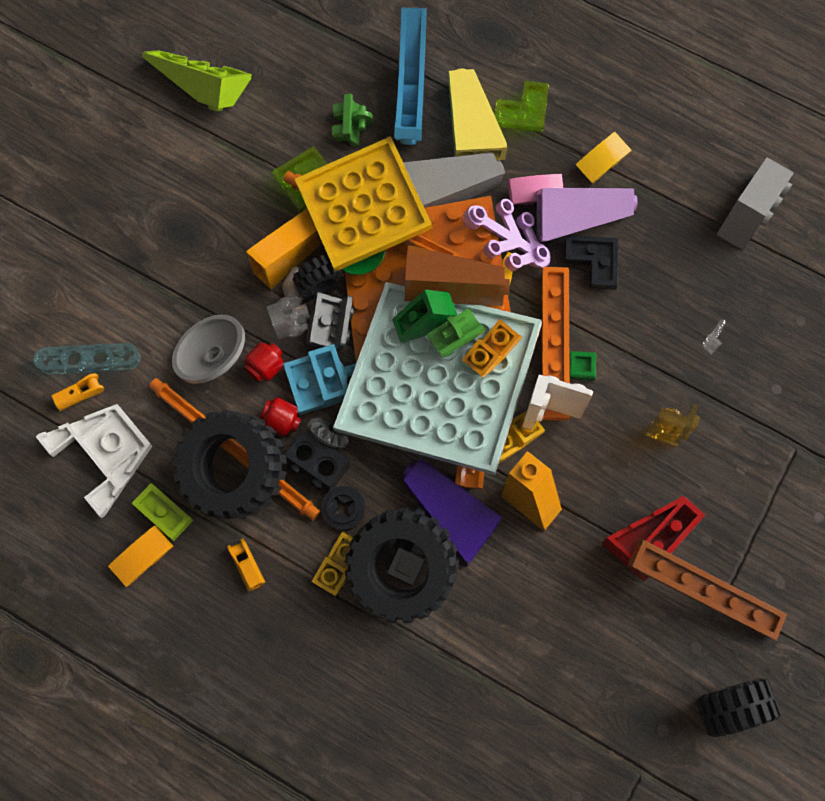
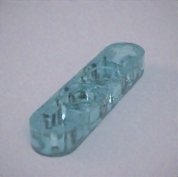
M131 343L44 347L39 349L34 355V364L45 374L130 370L137 367L141 361L140 352ZM114 351H115L116 355L118 356V357H115V359H114V354H113ZM127 351H130L131 354L134 355L129 357V361H125L124 358L120 356H126ZM106 352L108 353V358L104 363L97 364L94 362L97 353ZM71 354H81V360L78 364H68V358ZM47 356H50L54 361H49L46 366L42 361L47 360Z

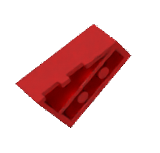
M682 496L617 533L606 537L601 544L645 582L650 577L627 566L638 540H645L671 554L703 519L705 514L686 497Z

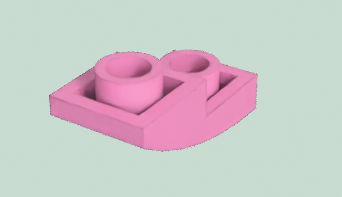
M562 174L526 176L507 180L509 197L513 205H533L537 203V190L541 188H563Z

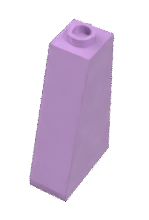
M541 188L537 190L538 242L542 243L634 215V211L637 209V196L634 195V188Z

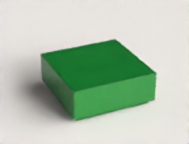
M570 351V379L595 381L596 353Z

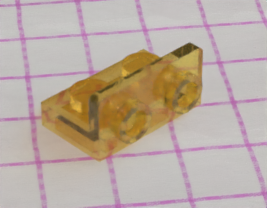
M693 404L684 416L676 409L661 408L651 423L647 435L678 447L683 439L688 440L691 431H695L700 416L696 415L699 406Z

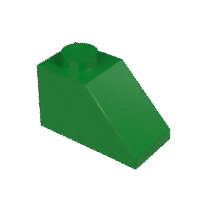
M424 290L401 310L392 321L399 341L405 343L426 336L429 332L444 324L446 318L450 316L455 317L457 312L449 292Z

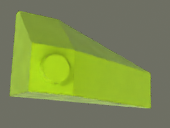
M157 50L142 53V57L195 100L208 105V109L214 111H222L225 107L234 106L252 76L250 73L227 66L222 68L209 67L210 62L187 61L188 58L185 56Z

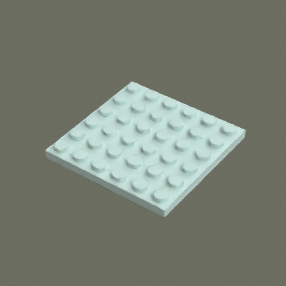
M386 282L335 421L334 430L346 435L495 475L540 332L542 320L483 305L454 304L457 315L469 308L478 322L484 327L485 332L447 357L442 358L427 335L405 343L399 341L392 319L411 301H405V286ZM501 319L523 338L483 378L463 362L462 359L479 338L483 340L496 322Z

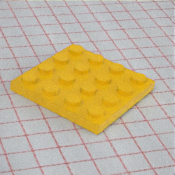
M391 136L295 178L328 257L336 271L433 229L432 223Z

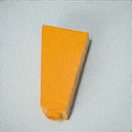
M307 208L246 252L253 274L272 290L289 274L293 266L297 267L322 244V240Z
M527 451L510 471L501 497L545 531L562 508L551 469Z

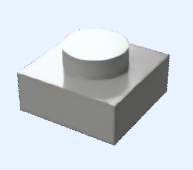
M400 546L387 573L413 585L426 558L418 556Z

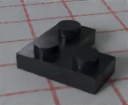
M566 235L565 263L590 264V288L616 290L618 287V238Z

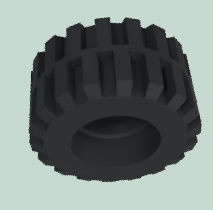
M764 678L703 694L696 700L707 734L711 737H721L773 722L781 716L770 682Z

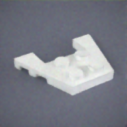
M118 404L84 416L85 419L72 424H63L58 426L59 429L48 433L43 432L35 436L52 457L56 456L75 440L87 452L107 477V480L84 497L101 518L107 514L152 448V445Z

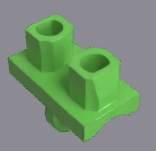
M351 93L344 94V102L333 104L334 117L337 121L343 120V124L332 126V136L337 142L348 141L352 147L359 146L360 131H365V127L372 124L373 115L366 111V106H360L358 103H355Z
M467 308L455 317L450 316L446 318V322L429 332L427 337L441 357L444 358L477 338L485 330L472 311Z

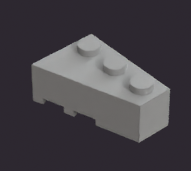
M767 157L735 203L717 235L744 250L759 225L766 226L774 214L771 211H776L792 184L788 181L794 172Z

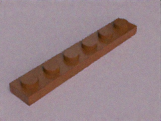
M638 540L627 566L753 631L777 641L787 616L786 613L645 540Z

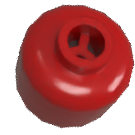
M260 342L244 357L246 365L244 370L255 381L261 382L262 380L268 382L283 368L284 362L281 358L283 352L274 343L267 345Z
M278 397L272 401L267 400L259 416L260 419L265 421V426H271L275 430L276 435L280 437H285L289 431L295 433L301 421V418L297 417L298 407Z

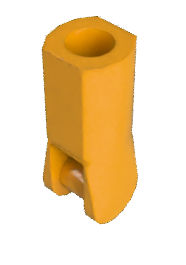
M96 373L87 375L78 382L52 394L51 396L59 411H63L83 400L101 394L104 391V387L99 385L97 381L99 379ZM88 386L89 389L82 392L81 389Z
M242 538L240 543L232 547L228 545L227 548L247 590L253 591L263 586L265 580L247 543ZM246 552L249 558L239 562L237 556Z

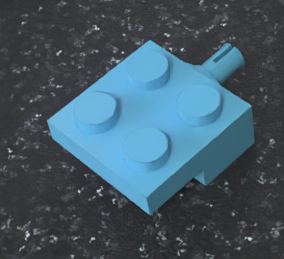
M334 344L309 351V356L284 363L300 415L343 402L348 388L347 377L352 376L356 363L344 367L339 360Z

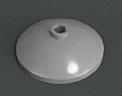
M229 315L210 316L193 325L180 338L172 356L174 372L183 381L193 384L208 382L226 373L236 363L243 350L245 332L242 325Z

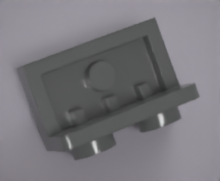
M319 292L314 295L306 341L307 345L322 348L334 344L336 351L348 344L350 339L348 325L354 313L352 296L347 295L340 299Z

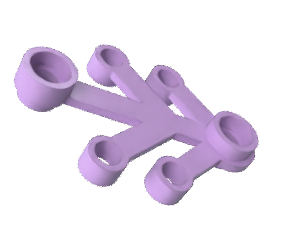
M503 199L496 205V211L501 216L506 228L488 218L485 209L481 206H471L463 213V222L468 228L475 230L482 226L505 240L501 242L491 240L485 244L483 250L487 257L495 258L500 253L517 248L526 253L521 256L517 253L508 256L505 259V266L508 270L516 271L527 264L533 268H543L550 263L551 258L548 249L538 242L532 229L535 222L534 217L530 213L524 212L517 218V225L523 230L527 240L525 241L522 239L511 215L514 211V206L510 200Z

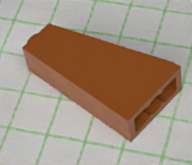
M408 246L405 301L414 300L424 290L449 292L453 304L503 306L504 295H509L510 279H505V267L416 246Z

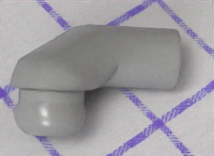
M293 266L282 284V290L288 302L292 301L293 304L299 305L304 298L293 281V275L298 272L299 268Z

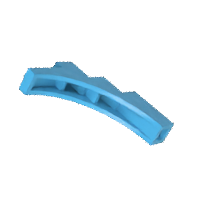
M401 8L399 79L394 139L400 140L401 144L415 145L416 141H421L427 8Z

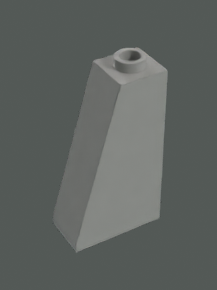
M493 152L404 162V166L424 208L464 201L502 185L503 175L505 174L502 162L496 160Z

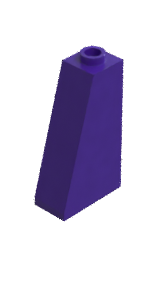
M420 458L416 464L412 462L404 471V487L419 507L424 509L427 517H435L440 521L438 525L442 529L446 528L451 534L449 538L451 542H455L457 548L455 554L468 567L499 525L502 517Z

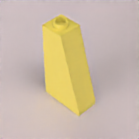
M474 69L449 71L448 87L455 157L493 152L496 160H505L507 151L506 140Z

